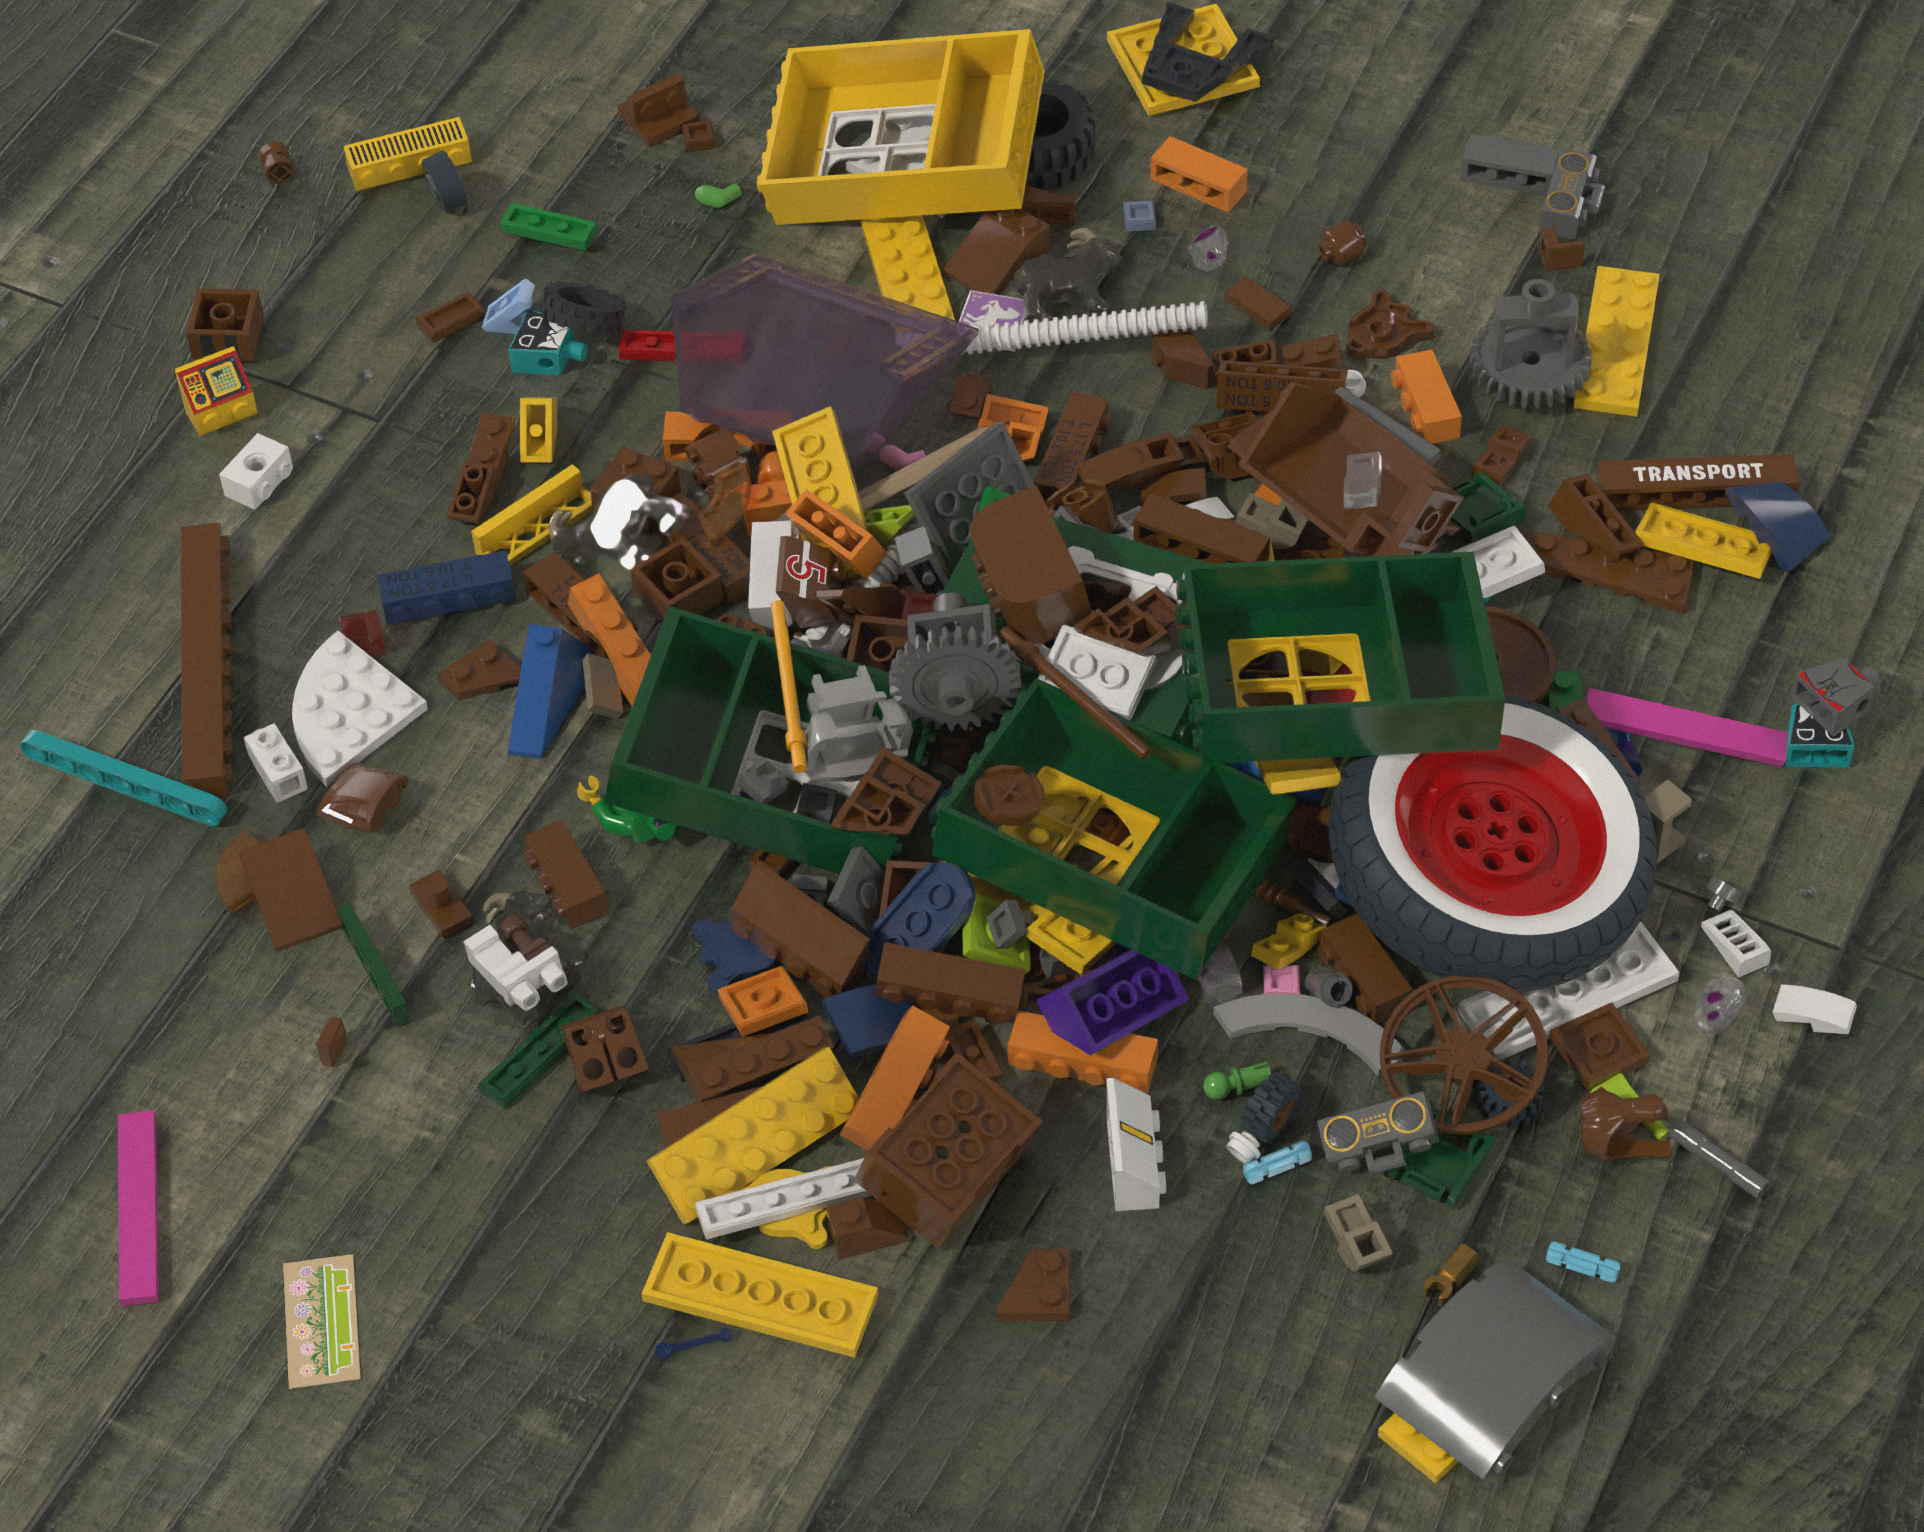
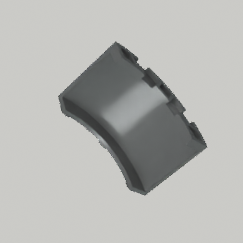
M1509 1259L1486 1269L1484 1274L1486 1278L1482 1282L1478 1283L1474 1279L1471 1280L1439 1310L1416 1337L1422 1343L1408 1361L1401 1356L1374 1397L1483 1480L1496 1475L1501 1476L1507 1471L1513 1461L1511 1454L1531 1427L1549 1407L1555 1408L1562 1401L1567 1389L1591 1371L1598 1368L1602 1369L1609 1362L1614 1353L1611 1347L1617 1339L1609 1331Z

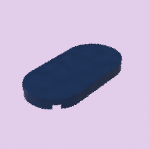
M950 862L932 863L923 867L912 878L866 934V937L870 939L867 971L874 979L877 980L885 942L938 953L970 916L975 903V886L967 871Z

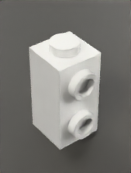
M275 723L263 729H258L244 737L249 759L277 803L308 789L303 768Z

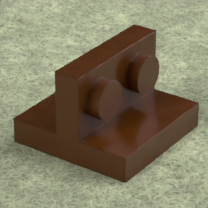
M679 73L628 96V101L618 105L619 115L649 148L682 133V124L700 122L699 114L687 103L685 82Z

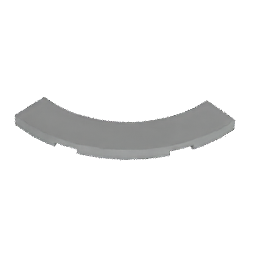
M1278 993L1247 996L1214 1007L1213 1014L1230 1040L1255 1032L1275 1030L1277 1027L1298 1028V1031L1312 1033L1325 1038L1330 1036L1347 1045V1049L1359 1056L1373 1070L1377 1077L1382 1076L1379 1052L1384 1028L1370 1018L1344 1005L1330 1007L1318 997ZM1394 1038L1391 1053L1405 1051ZM1410 1059L1391 1060V1064L1409 1062Z

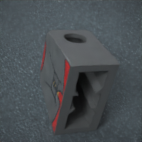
M1838 659L1797 672L1791 697L1832 736H1835L1869 711L1874 687L1879 684L1880 678L1877 671L1872 667L1858 671L1846 659Z

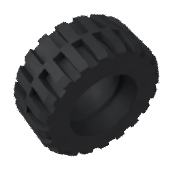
M1049 79L1048 82H1043L1035 132H1048L1053 135L1033 138L1026 185L1048 190L1052 189V186L1055 185L1061 187L1068 184L1069 179L1074 181L1091 164V159L1095 153V115L1093 114L1091 104L1079 91L1074 92L1071 86L1067 84L1059 85L1055 80Z

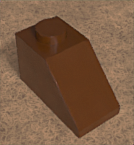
M1188 328V331L1178 329V332L1174 333L1173 330H1168L1166 334L1161 332L1152 335V349L1149 350V356L1153 366L1159 367L1165 378L1205 389L1213 387L1214 365L1190 328Z
M860 1197L826 1206L829 1232L838 1260L910 1241L904 1221L879 1201Z

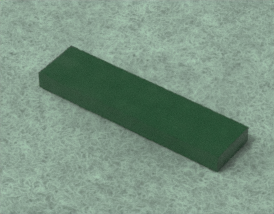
M350 903L338 907L339 910L337 911L342 930L396 1026L400 1028L411 1023L404 998Z
M575 993L478 1083L479 1091L505 1110L568 1051L560 1026L598 1014L602 1010L578 993Z

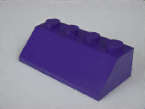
M1129 949L1036 1001L1052 1033L1085 1053L1092 1055L1190 999L1174 969Z

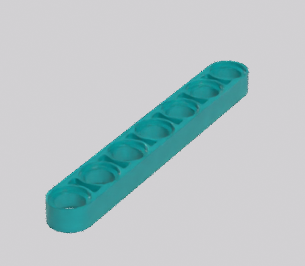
M30 730L19 744L23 754L35 762L209 826H217L227 813L225 803L210 793L37 730Z

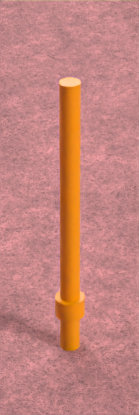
M776 600L771 603V612L788 732L785 735L787 750L791 752L794 772L803 773L807 770L805 756L807 738L805 731L801 728L784 602Z

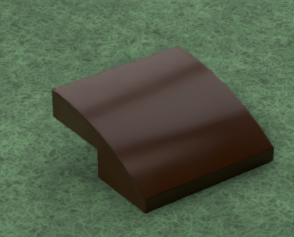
M975 1020L950 1026L945 1036V1039L949 1040V1044L939 1060L935 1057L933 1058L929 1066L933 1070V1074L924 1091L926 1092L929 1089L935 1075L956 1052L994 1082L1002 1079L1003 1073Z

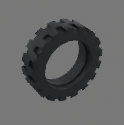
M559 282V284L551 283L549 286H545L540 312L543 317H547L549 322L557 323L558 326L563 328L569 327L573 331L579 332V330H582L589 334H594V332L607 334V332L615 333L621 329L626 304L623 299H619L618 295L610 294L608 290L602 288L596 289L592 285L583 286L581 283L574 282L572 284Z

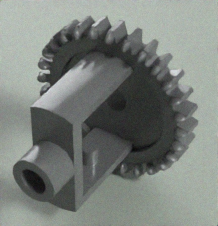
M1533 279L1524 284L1522 296L1496 297L1493 320L1488 321L1487 328H1480L1479 334L1475 335L1473 339V345L1470 350V369H1473V378H1479L1478 386H1487L1486 393L1488 395L1497 392L1498 401L1509 397V405L1512 406L1517 400H1520L1522 408H1526L1530 401L1536 409L1539 408L1540 401H1544L1549 407H1552L1553 398L1560 403H1564L1565 395L1573 398L1576 389L1581 391L1583 383L1588 381L1591 371L1592 352L1588 347V340L1583 338L1582 331H1576L1579 304L1573 293L1555 294V289L1550 282L1543 279Z
M944 593L935 599L933 604L934 612L908 615V641L904 645L905 651L902 649L898 650L896 658L891 662V669L889 671L890 696H893V700L900 704L907 713H910V720L914 721L921 717L922 726H926L931 721H934L935 729L939 730L944 723H947L949 731H953L955 725L959 723L963 730H967L968 722L972 721L977 727H980L981 718L992 722L994 721L993 713L1003 715L1005 713L1004 706H1013V698L1018 697V688H1021L1020 665L1015 652L1010 651L1009 645L1007 643L1001 645V639L997 636L995 613L990 604L968 607L967 600L958 593Z

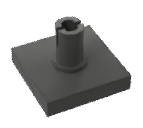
M863 846L851 849L833 890L827 893L826 903L846 923L866 936L868 930L879 918L885 871Z

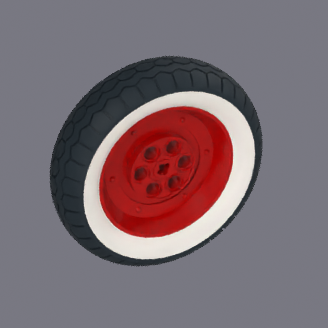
M1504 695L1505 706L1499 749L1349 757L1340 773L1341 780L1339 785L1335 786L1329 817V839L1334 866L1350 903L1371 931L1394 952L1415 966L1440 978L1454 975L1471 978L1480 976V978H1491L1502 982L1517 992H1526L1554 987L1579 978L1600 966L1624 945L1641 921L1652 895L1657 869V845L1651 814L1640 788L1628 769L1606 744L1580 724H1576V721L1556 710L1554 712L1547 706L1533 701L1528 702L1527 699Z

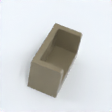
M1666 780L1644 797L1654 825L1657 864L1684 844L1685 837L1672 827V822L1675 817L1689 808L1692 803V799L1669 780Z

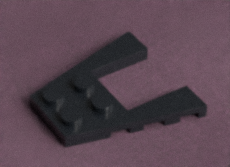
M1167 2L1158 34H1156L1153 49L1150 51L1142 74V84L1196 102L1274 47L1273 36L1247 28L1223 60L1176 45L1175 42L1193 22L1195 10Z

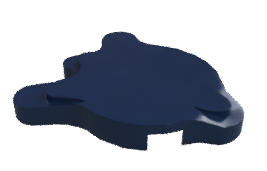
M731 919L716 923L698 920L693 924L692 928L694 937L703 943L699 954L700 963L704 966H717L708 980L709 990L715 995H718V989L772 970L773 964L777 961V958L767 957L760 947L749 939L739 937L730 927Z

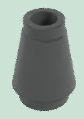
M1313 971L1305 979L1307 990L1327 1006L1337 1007L1343 1005L1352 995V985L1348 977L1341 972Z

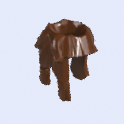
M1601 1086L1579 1101L1582 1111L1581 1139L1586 1153L1606 1163L1609 1160L1614 1162L1616 1159L1637 1157L1670 1158L1672 1155L1670 1140L1643 1141L1636 1135L1631 1134L1638 1128L1641 1122L1667 1121L1668 1108L1663 1103L1662 1097H1658L1656 1094H1647L1637 1098L1621 1099Z

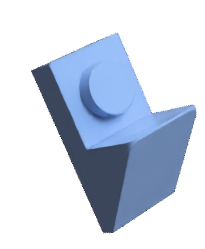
M525 278L491 303L487 308L482 329L487 332L516 334L527 310L533 304L531 297L535 285Z

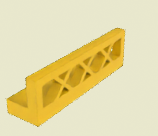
M572 464L472 530L475 553L477 555L494 553L499 549H511L510 554L507 556L509 565L512 566L551 540L549 524H543L545 518L552 516L560 509L565 510L566 513L571 512L572 516L566 523L565 529L593 512L591 494L582 485L581 471ZM578 496L586 502L580 507H568V503ZM524 532H536V536L529 541L518 540V536Z

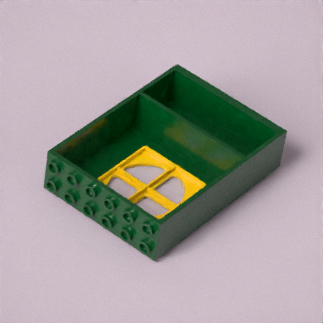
M1474 551L1183 565V579L1176 581L1177 600L1182 601L1181 604L1175 605L1176 625H1182L1183 629H1179L1180 650L1186 649V653H1182L1183 674H1189L1190 676L1185 681L1186 698L1193 700V703H1189L1190 724L1197 726L1192 732L1194 750H1200L1202 764L1499 749L1505 696ZM1308 649L1331 655L1346 664L1351 669L1352 674L1304 677L1301 671L1298 652ZM1273 651H1283L1285 653L1289 677L1239 679L1241 670L1253 659ZM1353 689L1356 692L1352 702L1307 704L1305 695L1307 691ZM1289 692L1293 696L1294 705L1250 707L1243 701L1242 695L1248 693Z
M1035 678L1028 689L1023 688L1020 691L1012 711L1009 709L1005 711L996 732L991 731L988 734L981 753L975 752L964 776L959 774L956 777L950 795L947 798L943 796L939 800L934 812L938 819L931 833V839L934 840L932 855L945 862L953 863L983 880L1197 980L1285 846L1297 797L1288 793L1273 795L1266 783L1223 763L1202 764L1199 752L1109 712L1152 749L1150 756L1142 760L1061 689ZM998 765H1015L1023 768L1024 773L1030 776L1032 773L1039 779L1044 788V796L1071 794L1082 796L1089 802L1072 824L1066 823L1043 811H1040L1039 815L1031 821L1062 836V841L1052 855L1020 841L1016 834L1015 826H1004L992 822L978 811L974 804L973 791L977 779L982 776L985 770ZM1101 808L1112 810L1126 824L1133 841V846L1130 850L1126 851L1085 831ZM1075 845H1083L1117 861L1119 867L1108 873L1093 875L1065 862L1064 859Z

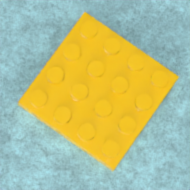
M1217 3L1193 9L1195 10L1193 22L1175 44L1223 60L1238 40ZM1162 18L1107 32V42L1148 116L1260 87V77L1250 63L1196 102L1142 84V74L1150 51L1153 49L1156 34H1158Z

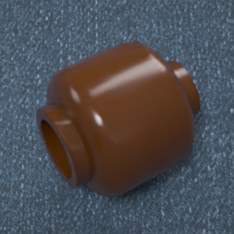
M1346 220L1325 229L1321 235L1322 243L1318 247L1325 261L1330 260L1336 266H1341L1362 256L1367 242L1361 227L1357 223L1352 224Z

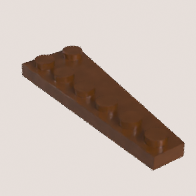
M1518 529L1544 562L1547 575L1561 579L1566 576L1580 579L1582 585L1594 588L1595 584L1613 589V594L1626 597L1628 593L1645 598L1644 603L1685 614L1694 560L1671 553L1647 549H1638L1616 555L1589 540Z

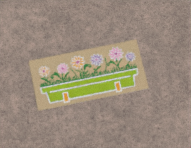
M353 1254L283 1263L289 1389L360 1379Z

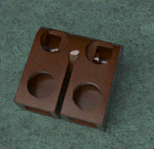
M618 1006L560 1026L573 1064L579 1092L649 1070L631 1019L623 1006ZM604 1049L606 1050V1053H607V1056H608V1059H609V1062H610V1065H611L610 1068H609V1065H608V1062H607V1058H606Z

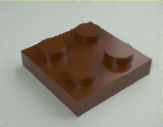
M1612 1002L1550 1030V1040L1587 1091L1619 1073L1624 1075L1648 1064L1650 1061V1053Z

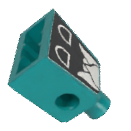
M528 309L508 349L511 371L531 374H562L569 359L585 361L588 345L587 343L575 341L574 331L571 328L560 327L557 323L549 322L547 317L541 315V312Z
M1798 703L1793 704L1788 722L1784 767L1850 768L1854 741L1849 727L1839 734L1832 736Z

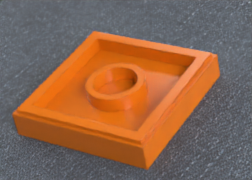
M783 966L718 989L719 999L742 1037L809 1012L805 999Z

